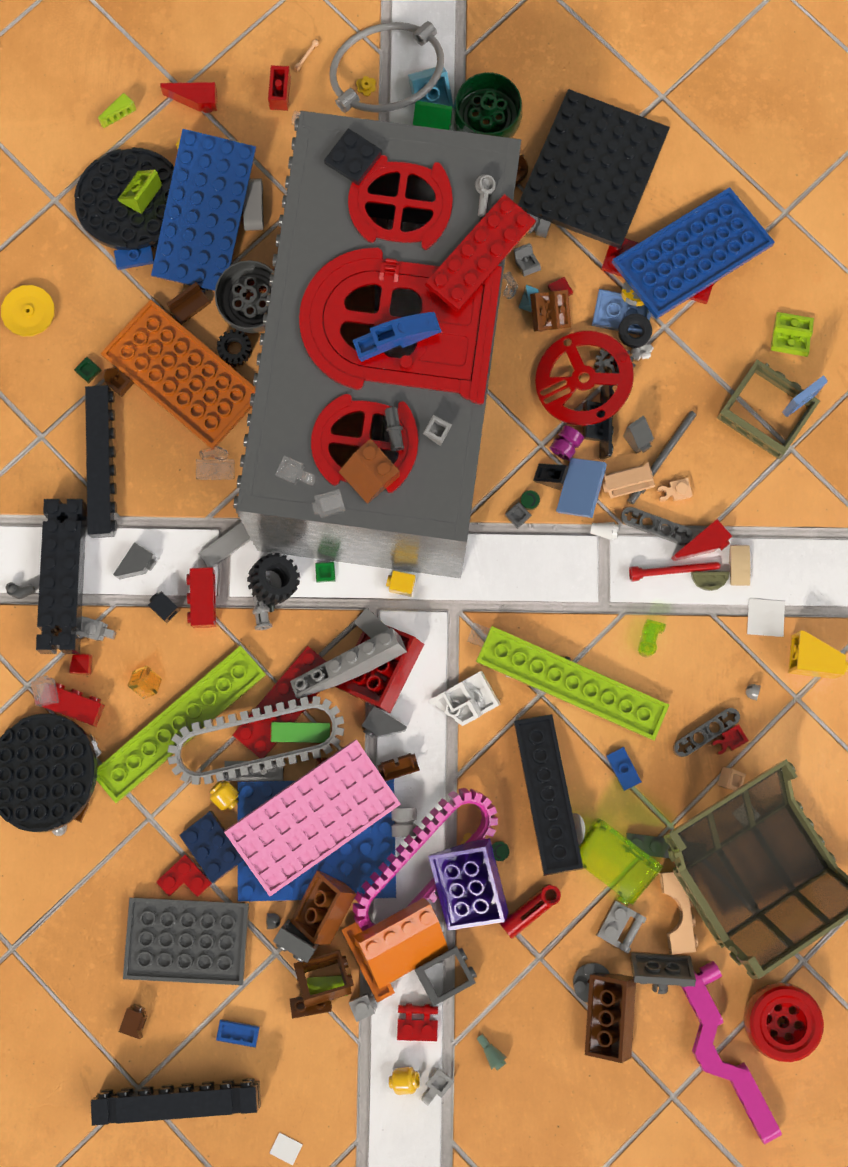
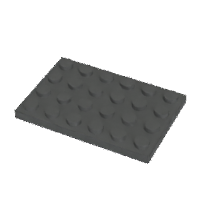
M130 897L123 979L244 985L249 903Z

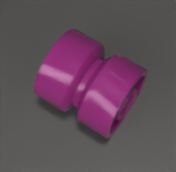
M564 425L558 434L559 439L555 438L550 446V450L558 457L570 461L576 452L575 448H579L583 442L584 436L576 429Z

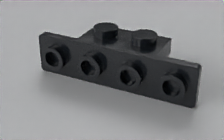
M603 385L600 388V403L586 401L583 405V411L598 408L606 403L614 394L613 385ZM603 410L597 413L599 418L605 416V411ZM613 416L600 423L583 426L584 439L600 441L599 458L602 460L611 457L613 453Z

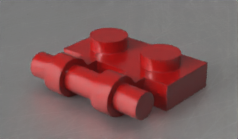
M412 1003L398 1005V1013H406V1019H398L397 1040L437 1042L438 1020H430V1014H438V1006L433 1007L430 1004L418 1006L412 1005ZM412 1014H424V1019H412Z

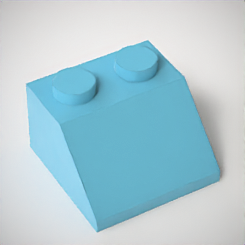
M436 67L408 75L412 95L429 82ZM444 67L436 85L418 101L454 107L448 73Z

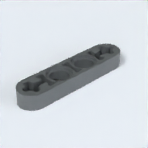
M627 507L621 513L620 518L625 525L676 544L686 545L692 539L693 534L689 528L634 507ZM632 512L633 517L638 518L641 515L638 524H636L637 519L631 518L629 521L625 514ZM650 518L653 525L647 528L642 524V520ZM664 524L668 525L671 529L670 533L663 534L660 527ZM677 528L676 533L686 532L688 538L681 540L680 535L675 534L674 537H671V535L674 533V529Z
M728 708L676 741L673 745L674 754L678 757H685L737 724L740 720L739 712L734 708ZM727 712L729 714L733 713L735 715L733 717L734 721L732 722L731 720L725 722L724 724L727 727L724 728L723 722L721 720L725 719L728 716ZM711 722L719 724L720 729L717 733L710 731L709 725ZM696 732L703 735L702 743L694 741L693 735ZM690 741V743L694 746L693 749L691 745L685 748V754L683 751H678L680 747L678 745L679 743L681 745H684Z

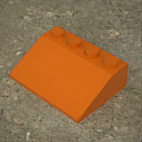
M425 898L353 936L379 989L449 950L434 910Z

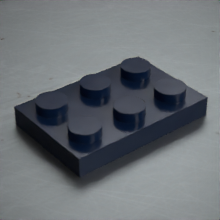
M209 811L179 836L210 881L216 883L244 860L224 833L225 829L212 811Z

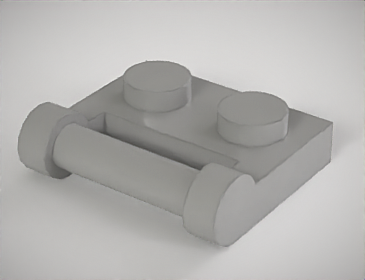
M614 901L596 936L629 953L632 941L647 918ZM631 916L635 918V921L623 943L617 940Z

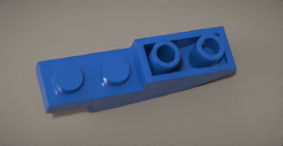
M435 312L414 314L370 328L371 333L354 339L353 343L358 358L362 362L399 345L405 348L438 334L442 330Z

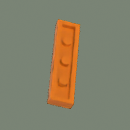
M354 922L341 929L376 1002L378 1003L393 995L395 992L390 983L380 989L376 985L353 937L362 932L358 924Z

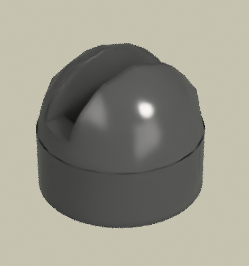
M267 913V929L277 928L280 925V917L275 913Z

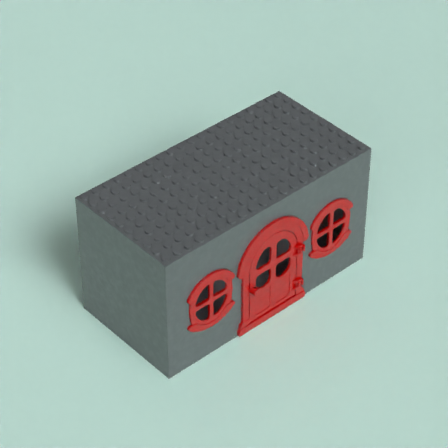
M300 111L299 118L295 119L296 137L292 138L291 149L293 150V157H289L288 163L290 176H286L285 181L287 195H283L282 199L284 215L280 214L279 218L281 234H277L276 237L278 253H274L273 256L275 270L274 273H271L269 285L272 288L271 293L267 294L266 299L268 313H264L263 317L265 333H261L260 336L262 352L257 355L259 371L254 374L253 385L256 388L255 393H252L250 398L252 414H248L247 417L249 433L245 434L243 446L246 447L245 455H241L240 467H243L242 475H238L237 479L239 495L235 496L233 507L236 509V513H238V517H240L257 551L461 579L505 259L458 312L427 288L425 282L483 218L478 216L480 194L475 188V181L479 176L483 174L490 175L495 180V190L492 194L488 195L486 214L504 194L513 201L521 139ZM348 128L382 149L383 153L359 185L324 163V159ZM370 217L394 220L393 228L390 230L384 229L377 225ZM401 221L425 224L421 228L409 232H403L400 229ZM367 285H378L381 287L380 306L377 313H365L346 309L344 305L345 299L356 289ZM397 288L410 289L419 295L422 301V310L419 314L435 312L442 332L417 342L415 350L409 356L404 355L401 358L389 357L383 352L361 362L356 350L346 343L340 333L341 326L345 322L377 326L402 318L390 314L392 293ZM396 407L398 409L400 426L403 427L401 433L404 449L396 451L399 455L394 463L400 471V477L367 504L339 473L342 467L331 457L329 444L339 443L362 447L370 440L373 415L380 414L386 417L385 409ZM358 411L364 412L365 418L361 437H347L331 433L332 426L343 416ZM433 415L452 424L441 446L423 434ZM372 440L379 449L391 450L390 442Z

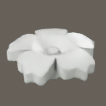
M646 343L642 347L632 348L631 354H633L634 360L637 361L641 357L642 359H649L654 347Z

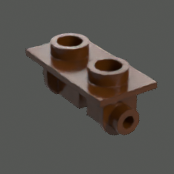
M408 753L407 755L397 757L399 762L396 763L394 759L380 762L381 764L377 765L379 773L385 781L420 771L415 753Z
M302 996L290 998L292 1019L332 1012L331 1000L305 1008Z

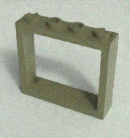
M756 360L717 419L780 460L820 400L814 397L804 404L808 407L784 444H779L729 410L754 373L793 398L804 391L798 383L786 379L783 373L774 371L767 363L764 364Z

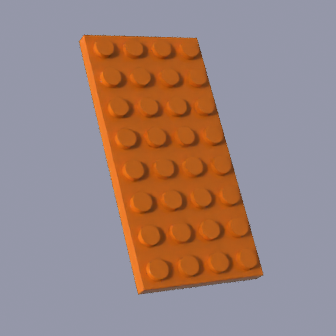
M152 300L138 312L100 353L102 357L125 374L135 385L212 450L218 446L252 408L250 406L251 394L255 393L256 387Z

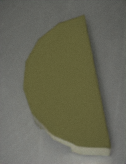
M730 571L691 572V577L695 585L700 589L715 591L725 585L729 579Z

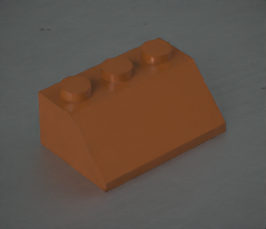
M317 870L290 922L313 944L330 945L357 894L344 882Z

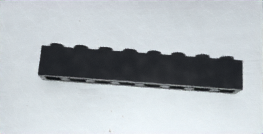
M108 385L85 386L88 535L91 538L115 537L114 532L117 531V521L114 520V513H117L114 494L117 493L116 483H113V476H116V466L113 464V457H116V449L113 446V439H115L116 434L115 428H112V421H115V411L112 409L115 395Z

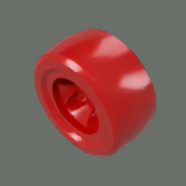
M790 983L768 984L758 989L751 996L744 1011L746 1034L751 1044L767 1058L779 1062L799 1061L808 1057L821 1042L824 1032L822 1011L813 997L798 986ZM780 1004V1005H781V1009L778 1010V1011H775V1010H774V1007H775L776 1005ZM794 1006L796 1008V1012L794 1014H790L789 1007ZM768 1015H770V1022H769V1023H767V1017H768ZM782 1016L785 1022L778 1026V1018ZM796 1021H800L801 1027L799 1029H795L794 1023ZM773 1029L777 1032L775 1037L770 1035V1031ZM786 1033H790L792 1036L789 1041L785 1040L784 1036Z

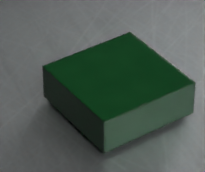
M88 357L74 369L88 384L102 371Z

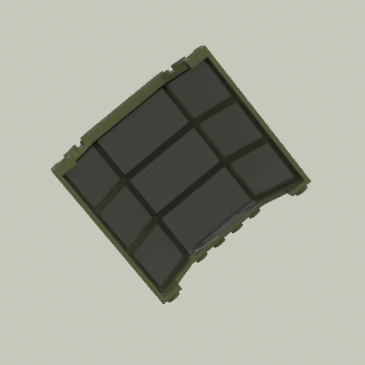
M787 759L772 766L664 835L665 842L671 847L668 849L670 860L675 862L676 867L673 868V872L717 944L721 948L725 946L730 950V957L739 966L743 964L747 974L752 979H760L848 919V875L837 866L834 855L828 852L823 838L814 830L813 822L805 816L802 805L795 800L791 780L798 776L795 773V767Z

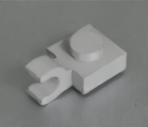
M438 1068L427 1081L426 1086L430 1089L421 1100L428 1106L436 1095L442 1098L454 1081Z

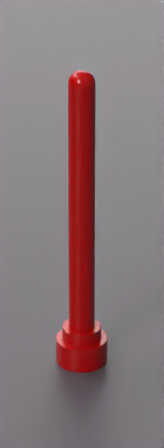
M719 562L650 569L631 566L629 567V577L631 582H635L647 576L718 570L721 564Z

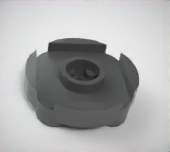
M587 963L580 966L574 973L573 988L576 995L586 1003H588L589 983L587 981L590 978V974H610L601 964Z

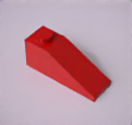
M215 82L160 83L162 94L170 99L204 113L217 111V88Z
M717 519L679 550L671 559L677 561L715 552L718 548L722 551L730 544L728 540L732 535Z

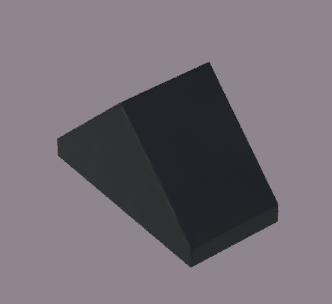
M539 463L533 481L561 491L569 467L567 465Z

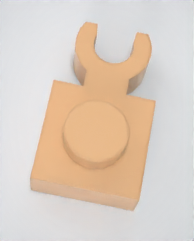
M688 478L669 482L670 488L661 486L657 489V492L663 491L666 494L665 497H660V502L666 501L669 497H672L674 502L692 498L693 496Z

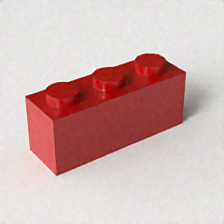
M213 567L190 568V574L186 576L187 585H190V593H187V604H190V612H187V621L191 623L193 628L216 627L215 570Z
M56 682L53 685L47 683L38 704L39 706L97 727L105 705L100 703L101 699L91 695L88 699L82 697L83 692L75 689L69 692L64 690V685Z

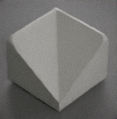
M433 415L423 434L441 446L452 424Z

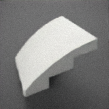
M482 671L429 700L432 705H436L444 711L443 713L454 718L462 726L500 705L498 698Z

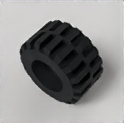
M270 553L260 558L249 570L248 574L250 576L247 577V582H250L248 588L253 590L252 596L256 595L258 597L257 600L259 602L263 600L266 605L270 603L272 605L281 604L297 591V586L300 584V580H298L300 572H296L298 567L297 565L293 566L292 563L294 561L292 559L287 560V556L284 554L280 557V553H275L274 555ZM266 571H273L280 577L281 588H276L269 584L266 579Z

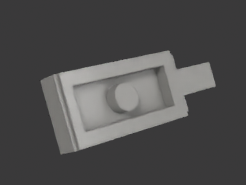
M82 616L81 631H76V635L96 641H103L104 637L115 639L116 632L107 629L108 624Z

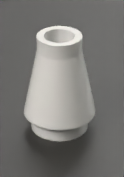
M615 522L592 523L591 534L609 540L618 538L619 524H615Z

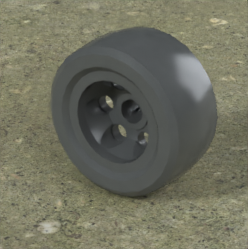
M240 261L228 267L219 277L215 288L216 306L224 321L232 328L246 333L265 331L263 317L264 313H268V306L266 305L262 308L259 306V303L262 300L266 301L267 294L271 293L272 286L269 285L270 275L274 273V270L270 266L259 261ZM254 280V285L248 286V281ZM241 286L242 289L240 290V293H236L238 288ZM262 286H265L267 289L265 293H260L259 291ZM248 292H251L252 294L254 293V295L250 297V300H247L246 294ZM237 300L242 301V305L240 307L236 306ZM252 307L254 313L248 314L247 309Z

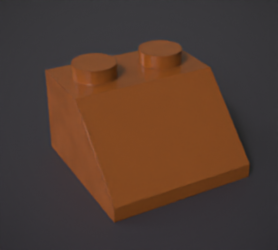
M371 439L354 452L339 471L342 477L367 504L400 477V471Z

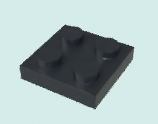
M348 128L324 159V163L359 185L383 153L382 149Z

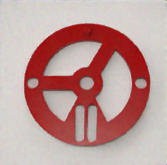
M579 331L560 338L544 353L536 371V391L543 407L559 421L576 426L593 425L610 418L625 404L633 387L634 369L628 352L616 339L597 331ZM567 339L572 340L569 346L564 345V341ZM590 345L604 349L615 359L619 373H596L592 367L584 365L576 347ZM566 352L574 368L572 377H550L554 364ZM581 374H588L590 378L587 382L582 383L579 381ZM563 380L567 381V384L546 395L540 394L546 388ZM594 385L617 386L612 397L598 408L588 411H575L563 406L577 389L586 391L593 388ZM567 388L570 389V393L549 403H544L546 398ZM599 411H605L604 417H597Z

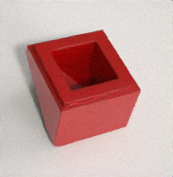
M72 655L69 673L91 675L92 655Z

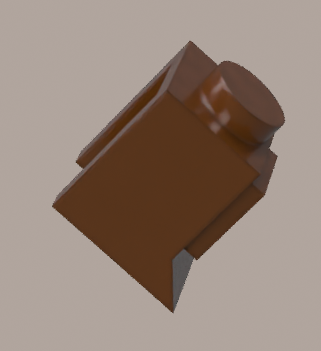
M139 1005L128 1007L119 1032L137 1039L143 1038L141 1031L148 1017L145 1015V1008Z

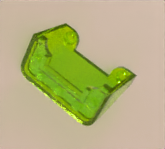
M599 818L593 821L585 832L582 843L579 845L583 868L619 895L618 900L626 906L628 904L633 905L663 868L659 862Z

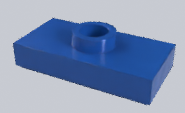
M151 246L135 250H114L118 270L154 263Z
M624 747L606 756L623 791L641 783Z
M220 1019L216 1040L256 1048L260 1026Z

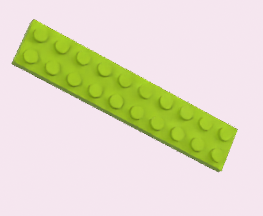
M491 626L476 660L479 664L653 741L658 734L669 704L493 626Z
M240 645L103 762L97 770V782L112 800L118 803L168 760L167 757H172L175 754L168 752V747L170 744L177 745L171 740L176 733L183 737L180 729L188 726L192 732L191 724L201 722L202 729L205 728V720H215L265 677L266 674ZM195 736L189 738V739L184 743V745H186V744H187L191 739H193Z

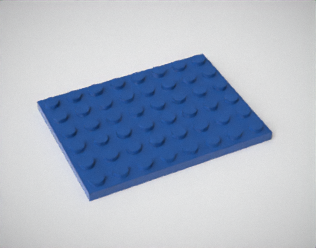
M394 779L385 781L394 793ZM295 781L237 782L239 792L238 821ZM391 812L272 896L267 894L246 862L242 861L238 865V902L302 900L317 870L344 882L356 894L357 892L365 894L366 891L361 887L365 881L372 885L374 881L370 876L374 872L380 876L383 872L378 867L383 862L389 867L391 862L387 858L391 853L396 856L395 837H392V825L395 822L392 820ZM396 875L375 898H396Z

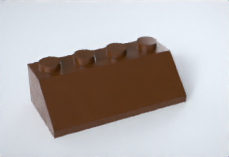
M590 974L585 1041L586 1056L618 1063L631 1059L636 983H634L632 976Z

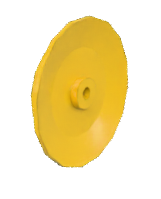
M22 285L13 289L4 298L1 305V318L4 325L12 333L22 337L35 336L44 332L51 325L55 315V305L51 296L43 288L34 285Z

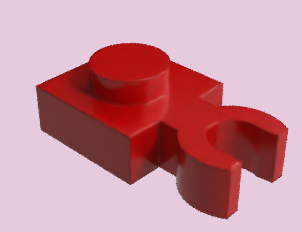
M738 724L721 734L723 740H715L711 745H721V750L717 752V755H720L726 751L727 747L733 751L749 740Z

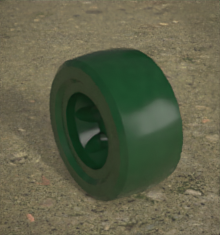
M484 72L468 78L461 85L454 101L453 115L457 130L460 132L512 138L518 130L522 118V99L516 85L510 79L497 73ZM473 112L479 113V115L476 117H474L472 114ZM501 115L502 119L497 120L495 117ZM489 120L490 123L488 125L483 124V121Z

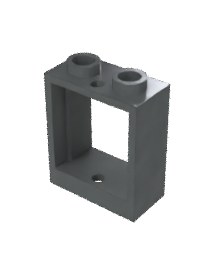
M454 946L414 969L433 1007L476 983L474 978L477 975L472 966L467 967L464 960L468 958L462 948L458 950L457 946ZM455 954L468 981L438 997L424 970Z

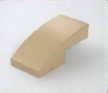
M730 545V585L750 586V546Z

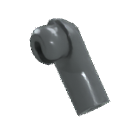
M10 582L5 587L7 593L17 599H23L36 592L32 584L22 588Z

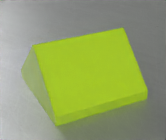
M156 170L137 171L117 200L142 214L162 186L158 172Z

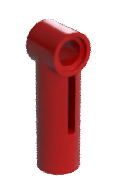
M553 885L544 886L510 914L505 922L499 924L509 937L513 939L560 901V890ZM549 889L555 892V898L551 901H548L545 897V893ZM541 900L543 901L541 905L534 909L525 918L521 919V917L525 913H527L530 909L537 905Z

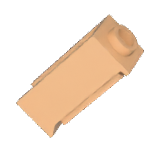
M649 462L644 466L641 465L618 471L608 476L604 474L605 481L602 482L604 492H608L610 498L655 487Z

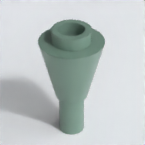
M483 1034L480 1035L477 1040L484 1049L491 1070L493 1068L499 1070L506 1064L505 1059L507 1057L490 1044Z

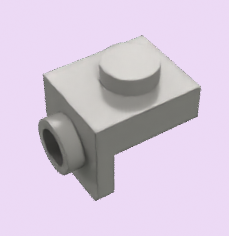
M530 243L514 249L515 262L524 277L541 270L540 263L533 254Z

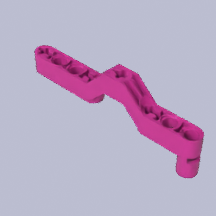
M711 961L700 967L699 973L696 974L694 971L696 978L695 987H682L700 1022L692 1052L704 1072L730 1080L754 1129L765 1145L782 1135L767 1103L746 1064L743 1062L736 1066L722 1061L713 1045L717 1027L724 1022L706 988V985L722 977L716 963Z

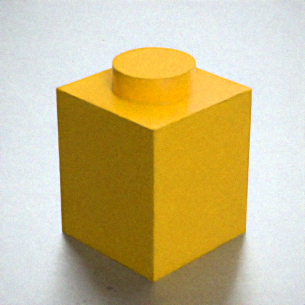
M393 571L392 576L388 575L386 586L389 587V592L412 597L415 575Z

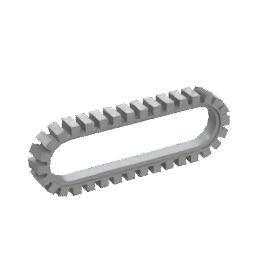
M313 696L312 704H309L308 697L300 698L301 706H297L296 699L288 701V709H285L284 702L276 704L277 711L275 712L272 705L264 706L265 714L263 715L261 714V709L256 708L252 709L253 717L249 716L248 711L240 712L241 720H238L237 714L234 713L228 715L229 723H226L225 717L222 716L216 718V726H214L212 719L204 721L205 728L203 729L201 722L192 723V732L188 726L180 729L183 737L176 733L171 739L177 745L170 744L168 747V752L175 753V756L167 758L169 765L177 763V766L172 769L175 775L183 772L180 780L187 783L192 777V784L200 785L201 777H203L204 783L210 784L214 782L212 775H216L217 782L226 779L224 772H228L229 779L238 777L236 769H240L241 776L250 774L249 766H252L253 773L262 771L260 765L264 763L265 770L274 768L272 762L276 760L277 767L286 765L284 758L287 757L289 764L297 763L296 755H300L301 761L309 760L308 752L313 753L314 759L321 757L320 749L322 748L327 755L333 751L330 743L337 747L341 742L335 736L344 735L345 728L337 726L344 724L343 716L335 717L340 712L337 706H334L331 710L329 709L332 703L330 700L325 698L321 705V697ZM310 708H318L325 711L332 721L333 730L330 737L319 745L205 772H195L188 769L181 758L182 747L189 738L212 731Z

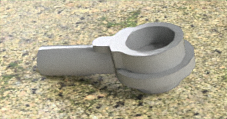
M485 174L479 176L475 181V188L480 194L478 216L480 217L486 215L488 195L492 194L495 190L494 178Z

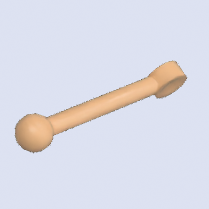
M318 40L312 41L311 47L300 62L295 65V70H300L301 65L312 50L319 45Z

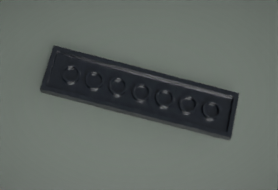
M551 714L515 720L514 727L543 876L582 870L583 863L553 716Z

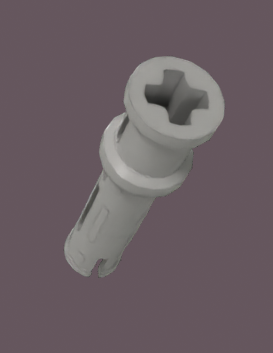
M255 595L253 597L255 608L252 611L256 619L255 630L272 628L268 614L270 608L264 604L263 600L259 602L257 600L258 597Z

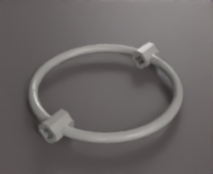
M427 21L419 27L403 22L383 23L368 27L350 37L336 52L329 72L332 89L338 96L335 102L340 110L346 113L353 107L366 112H389L407 107L427 95L438 82L444 67L443 49L435 37L437 31L433 24ZM387 30H405L414 32L413 37L419 45L423 46L428 41L432 44L437 55V65L434 74L421 90L406 99L382 105L365 104L359 102V96L352 88L343 92L338 84L337 68L342 56L352 45L371 34Z

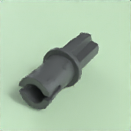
M396 407L385 409L388 427L386 432L389 433L391 451H399L404 449L401 433L403 427L400 426L398 409Z

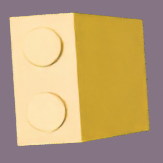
M800 630L791 635L788 674L830 679L845 675V672L848 670V661H846L845 654L805 631Z

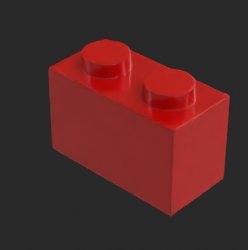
M271 65L268 92L270 110L288 111L291 80L289 66Z

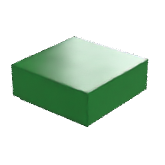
M334 562L315 563L316 583L336 582Z

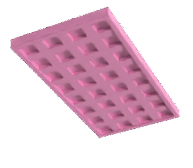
M355 739L227 828L224 833L267 894L272 896L401 804Z

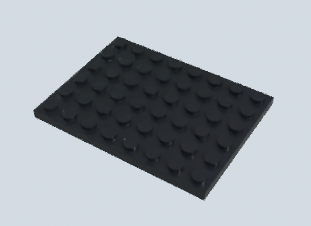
M568 89L518 206L537 218L621 249L670 127Z

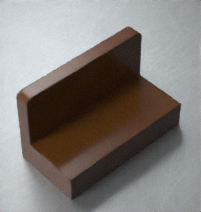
M195 282L169 301L167 306L182 325L208 306L210 301L200 289L199 284Z

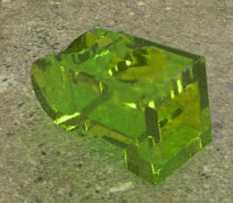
M649 619L645 621L638 646L641 656L651 657L656 653L658 633L662 634L664 632L666 624Z

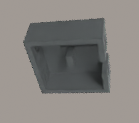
M288 919L280 928L273 942L276 943L280 950L292 953L296 960L307 963L319 944H313Z

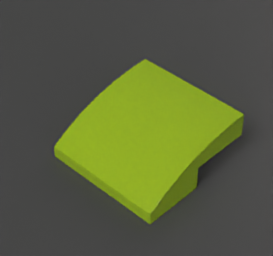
M777 312L772 334L771 351L808 357L814 318Z

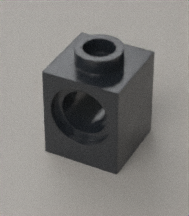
M162 591L159 594H154L149 600L148 606L166 623L180 611Z

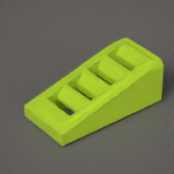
M122 93L98 117L101 126L105 128L136 110L135 104L125 93Z

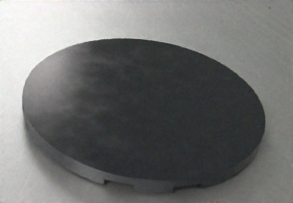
M135 147L125 150H113L106 153L107 155L99 160H94L81 175L74 194L75 211L84 230L97 242L119 250L141 249L157 243L174 171L173 164L154 151ZM156 170L162 186L142 214L117 200L137 171Z
M36 714L21 719L12 728H8L0 737V816L6 822L24 831L49 832L70 823L86 807L96 785L98 768L94 746L86 732L78 724L68 718L55 714Z

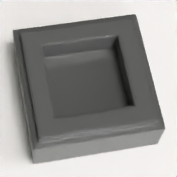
M520 502L505 514L517 529L532 516Z

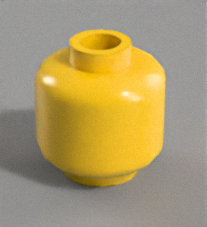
M228 781L217 782L209 791L211 793L210 800L220 810L227 808L231 810L239 802L237 800L238 790Z
M412 1067L395 1068L392 1076H389V1087L393 1088L397 1095L413 1094L420 1086L419 1073Z

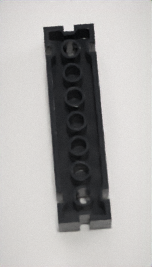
M44 499L43 514L48 521H43L37 618V627L42 631V634H37L36 650L40 654H57V649L64 654H80L81 639L76 635V631H81L86 538V527L82 520H86L87 505L83 499H67V504H63L60 499Z
M255 1078L242 1079L240 1083H234V1080H223L221 1084L207 1081L202 1082V1085L194 1086V1083H184L181 1087L174 1088L173 1084L162 1085V1088L154 1089V1086L141 1087V1090L133 1091V1088L130 1087L122 1088L117 1093L113 1092V1089L101 1090V1093H97L96 1097L91 1099L92 1126L107 1125L109 1123L120 1124L232 1115L236 1113H257L261 1107L260 1081H255Z

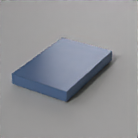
M599 289L592 326L618 331L621 321L626 316L641 314L650 321L651 312L645 305H629L622 299L621 293ZM632 324L628 328V333L642 335V328L637 324Z
M824 375L790 401L782 411L785 417L790 416L820 392L828 381Z
M571 458L556 511L561 514L593 518L607 464L600 461Z

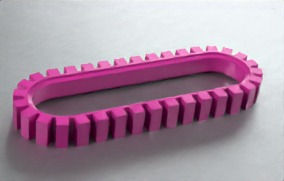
M466 788L459 789V794L455 791L448 794L449 802L443 798L438 802L442 807L440 811L434 807L429 812L434 818L430 820L425 816L421 821L426 827L422 830L417 825L413 829L417 836L413 839L408 835L404 839L408 846L404 848L400 844L396 848L400 855L398 857L392 853L387 859L391 862V865L388 867L383 862L378 867L383 873L379 876L374 872L370 876L374 883L370 885L365 881L361 886L366 891L365 894L357 892L355 900L358 903H353V912L356 914L354 919L362 931L375 925V923L370 921L368 915L369 905L372 900L458 807L467 803L476 804L481 810L482 815L480 826L465 843L486 839V835L494 836L496 830L491 826L498 825V818L494 816L497 811L485 795L477 790L470 789L469 791ZM434 877L409 905L422 898L430 899L435 903L439 897L434 893L437 890Z

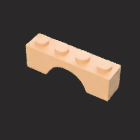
M674 872L659 873L661 892L672 897L680 910L678 924L667 933L669 953L673 955L696 952L695 947H698V938L693 932L696 921L695 916L691 915L690 908L693 907V903Z

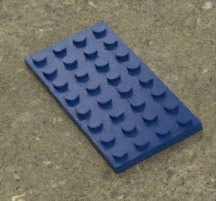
M182 129L153 263L152 277L190 286L197 282L200 288L215 291L219 277L231 266L256 146Z
M729 187L612 260V264L652 315L658 319L766 251L775 242Z

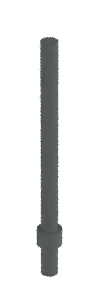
M693 411L689 412L650 467L653 476L697 416ZM646 490L632 493L627 501L630 504H634L641 493L644 494Z

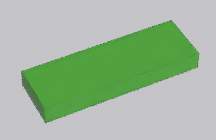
M271 722V742L323 743L330 737V723Z

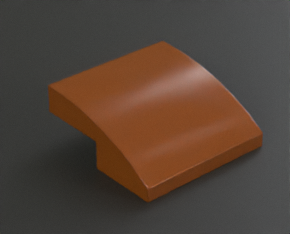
M568 290L530 294L534 332L571 328Z

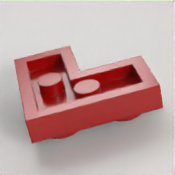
M187 854L156 881L169 897L183 884L196 897H199L212 884Z

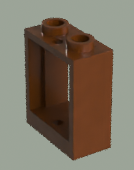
M340 950L310 958L307 963L304 961L294 963L305 1008L352 994L351 986H354L351 974L347 975L345 968L349 967L346 956L341 955ZM338 963L344 986L310 996L304 973Z

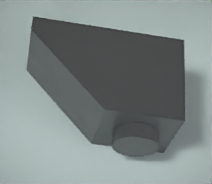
M644 416L630 424L623 435L636 454L640 451L644 453L652 447L651 443L654 440Z
M134 542L113 575L121 580L146 574L148 570L151 571L154 568L156 556Z
M375 706L362 724L363 732L372 738L374 735L379 738L405 732L407 726Z

